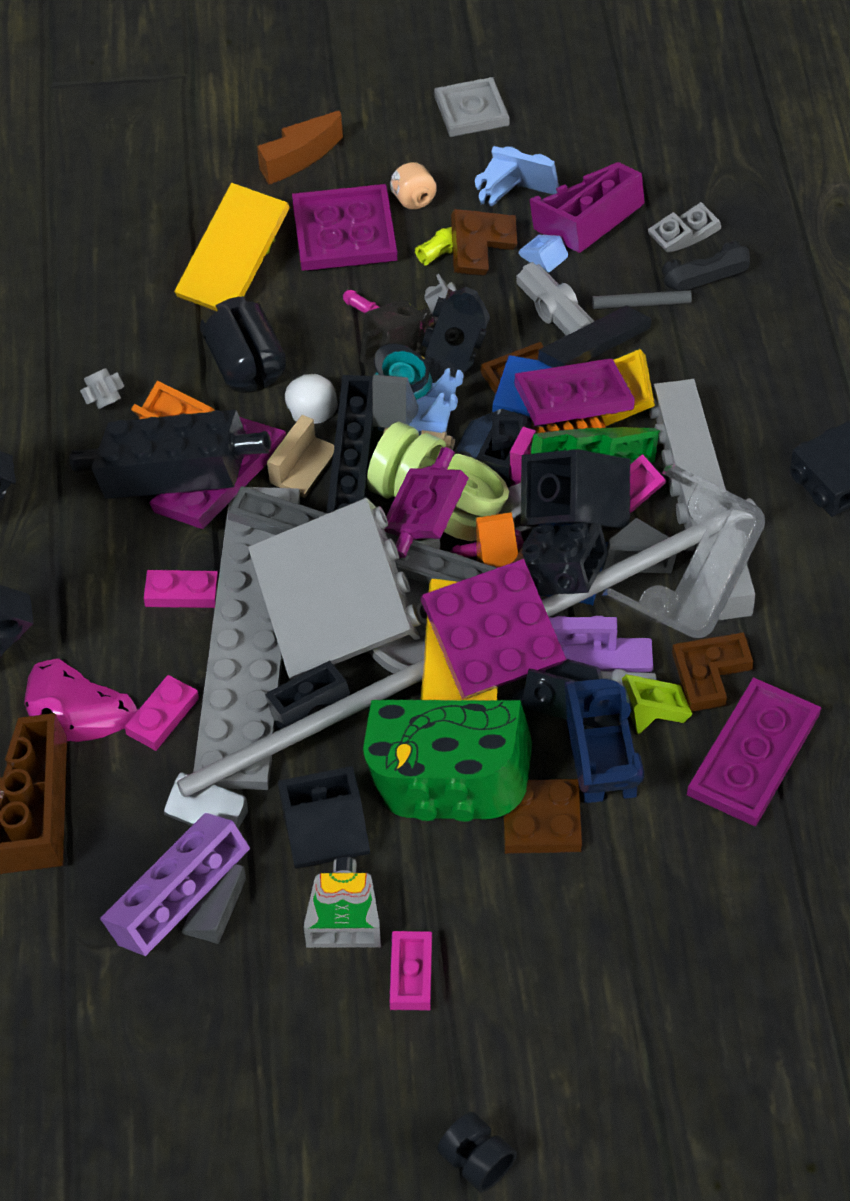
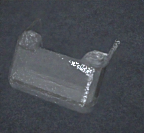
M671 464L665 467L662 474L694 489L688 501V513L693 521L707 528L676 591L660 585L651 586L642 593L638 602L613 589H605L602 596L688 637L703 638L713 631L764 529L765 517L758 506L675 464Z

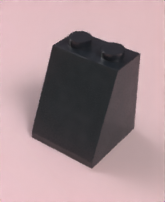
M579 449L522 455L520 526L537 527L543 524L565 526L584 522L586 524H601L602 531L622 530L630 523V459Z

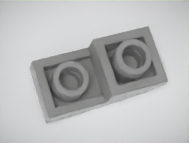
M700 202L680 217L674 212L650 227L648 233L666 252H672L691 246L721 229V224L714 214Z

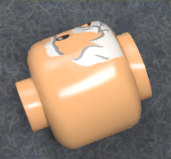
M409 162L400 166L394 172L390 181L391 190L404 207L413 210L428 205L435 197L437 190L433 177L423 165L417 162Z

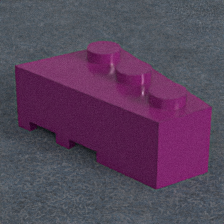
M619 162L583 176V182L568 188L564 184L557 187V193L541 199L539 196L529 199L533 229L543 235L561 236L564 245L578 253H581L645 204L642 173Z

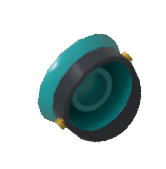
M387 344L376 351L374 366L377 372L375 375L407 377L416 400L425 396L431 389L433 379L429 372L427 361L423 356H420L411 348L400 344Z

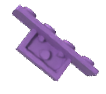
M556 616L549 618L566 659L599 667L601 671L623 669L626 672H651L653 670L652 640L650 638H617V617Z

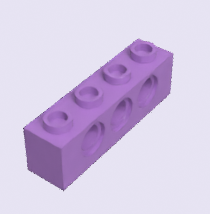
M204 813L100 919L119 946L146 956L247 853L250 847L232 820Z

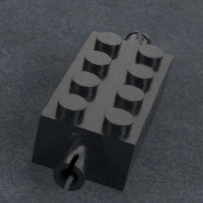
M236 409L126 421L118 420L108 422L98 448L72 450L70 465L74 472L92 470L105 499L232 488L235 486L244 455L268 454L271 449V441L267 431L246 434Z

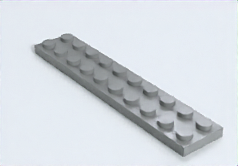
M246 487L300 505L299 488ZM235 497L229 502V504H228V511H229V509H230V507H231V505H232V503H233ZM228 512L193 773L275 733V721L271 715L265 694L280 686L283 657L248 549L249 546L275 535L228 520ZM272 755L214 783V785L226 789L268 790Z

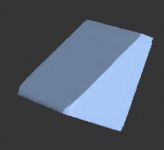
M539 234L520 249L519 255L530 263L540 264L546 272H551L568 257V252L561 236Z

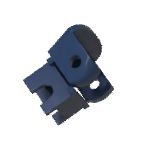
M606 678L565 682L567 724L579 787L583 791L584 803L603 801L604 793L607 791L622 790L623 799L637 797V787L644 779V769L641 756L638 752L634 753L627 719L631 712V706L626 689L618 682ZM619 714L620 725L592 729H584L583 718Z

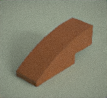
M340 111L282 128V138L257 146L259 168L268 184L285 179L307 168L323 157L343 138Z

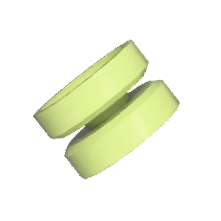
M393 423L379 440L372 455L367 475L368 490L386 499L396 497L409 468L422 469L434 464L441 447H446V442L428 433L419 436L418 430L404 423Z
M455 454L448 469L461 470L469 479L444 532L455 538L476 541V518L499 513L508 499L509 489L500 475L486 464L469 456Z

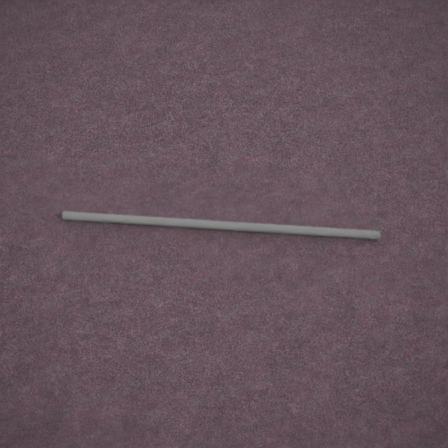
M748 498L600 571L588 593L554 594L542 600L548 617L756 515L757 507L754 501ZM424 659L177 780L176 783L182 796L186 798L371 706V700H383L422 681Z

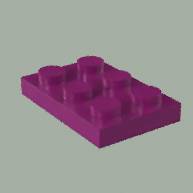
M612 358L515 373L514 385L535 426L634 410L635 398Z

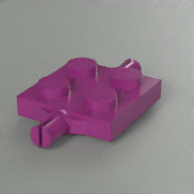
M441 447L435 463L422 469L409 468L386 516L388 527H385L384 530L387 533L399 536L395 546L400 558H406L413 540L418 538H441L469 479L461 470L448 469L455 452L447 447Z

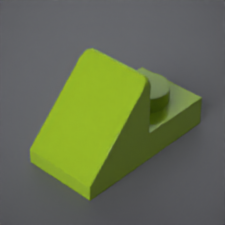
M628 674L622 678V684L627 691L631 706L630 717L637 734L644 731L656 718L684 723L693 715L680 685Z

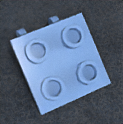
M493 146L491 162L484 173H480L475 178L477 190H480L482 183L487 181L486 187L479 193V200L481 204H484L486 197L491 196L490 206L495 205L501 197L516 185L550 194H556V188L559 187L554 161L541 154L532 156L521 153L513 147L500 148Z
M446 369L436 383H432V387L427 394L416 400L419 406L418 413L409 426L418 430L419 436L422 430L439 433L447 431L451 411L457 407L458 398L455 393L456 387L460 386L463 382L464 375L462 371L457 370L456 377H451L450 369ZM378 427V431H384V428Z

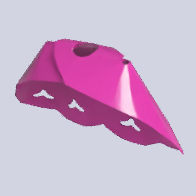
M60 659L38 662L33 666L28 677L25 707L29 716L42 715L44 708L51 709L56 714L67 736V741L95 740L125 729L126 724L138 711L128 694H121L110 688L89 682L81 673ZM63 671H66L67 675L74 677V679L63 676ZM97 691L103 693L104 695H109L110 697H100V694ZM119 700L123 702V706L129 711L118 708Z

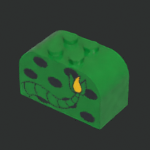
M371 700L363 751L381 801L390 812L401 817L417 818L423 821L440 818L466 822L472 819L498 818L511 812L520 804L527 789L533 742L520 700Z

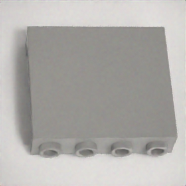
M367 498L248 547L288 677L291 680L329 660L334 665L407 635L412 636L415 640L420 638L417 626L421 625L420 616L414 604L409 605L406 593L410 592V587L402 571L398 572L395 560L399 559V554L391 538L387 539L384 530L385 527H388L386 515L380 506L375 507Z

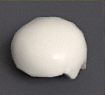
M318 374L302 375L291 381L286 388L285 402L296 422L301 415L314 419V424L322 423L331 418L338 407L332 383Z

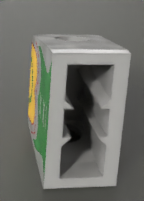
M336 858L333 862V873H319L315 876L304 922L306 948L381 947L380 924L372 878L368 873H356V860L353 858Z

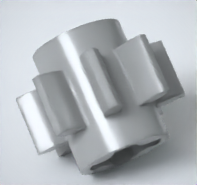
M107 368L84 378L87 387L80 391L87 404L95 401L98 409L121 399L117 390L125 386L118 372L110 375Z

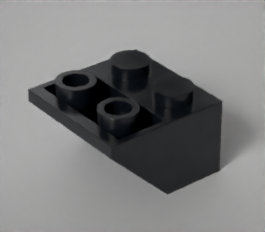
M499 409L470 421L454 452L455 454L472 457L486 464L500 475L506 482L507 487H510V451L513 446L492 451V416L525 415ZM527 416V428L534 430V423L531 417Z
M353 766L278 781L280 803L295 869L332 862L339 857L352 858L370 854L361 798Z

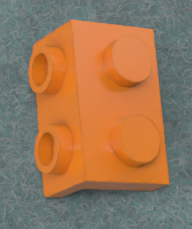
M158 380L143 406L140 407L134 404L131 409L140 417L139 419L215 411L212 407Z

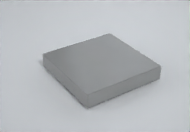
M493 77L434 88L435 99L450 137L509 126V116Z

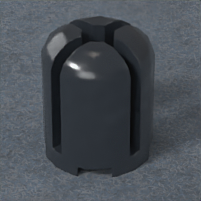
M244 296L229 298L217 304L216 308L218 311L210 316L206 323L203 319L201 320L200 330L226 385L240 393L256 392L257 385L253 379L256 374L264 389L272 385L283 375L286 367V356L259 301L257 300V303L246 301Z

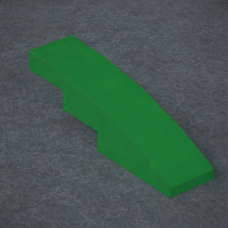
M615 427L533 434L531 454L579 449L630 459V464L643 454L650 463H655L660 430L656 428Z

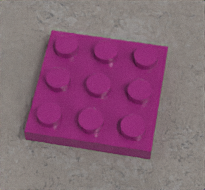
M386 184L292 194L302 271L397 261V248Z
M524 559L425 593L420 598L462 700L527 677L529 668L543 671L563 664L566 661L564 652Z

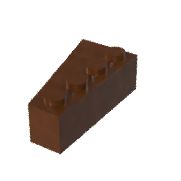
M55 713L18 718L5 758L7 765L3 777L0 778V874L63 866L67 736Z

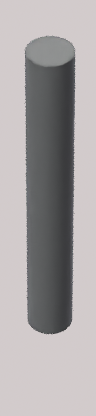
M691 290L592 297L593 309L622 308L626 305L629 307L687 304L691 303L692 300Z

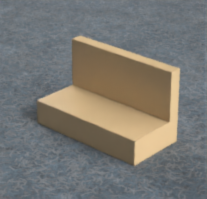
M301 415L267 461L270 484L280 488H299L300 496L306 498L330 465L334 453V444L315 437L314 419Z

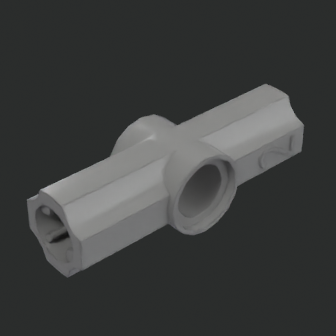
M531 262L523 266L522 271L517 275V284L534 301L536 311L545 323L554 322L567 336L595 322L578 305L577 297L568 284L563 283L559 285L540 264Z

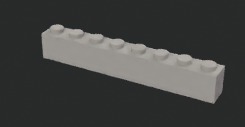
M694 379L654 384L653 397L655 406L648 409L650 418H656L657 424H655V428L660 430L658 444H663L664 448L662 450L663 468L665 471L670 470L671 497H677V520L679 524H684L685 529L730 508ZM736 525L685 549L686 552H692V577L694 580L699 579L701 586L698 587L699 603L701 608H707L710 621L753 615L755 591Z

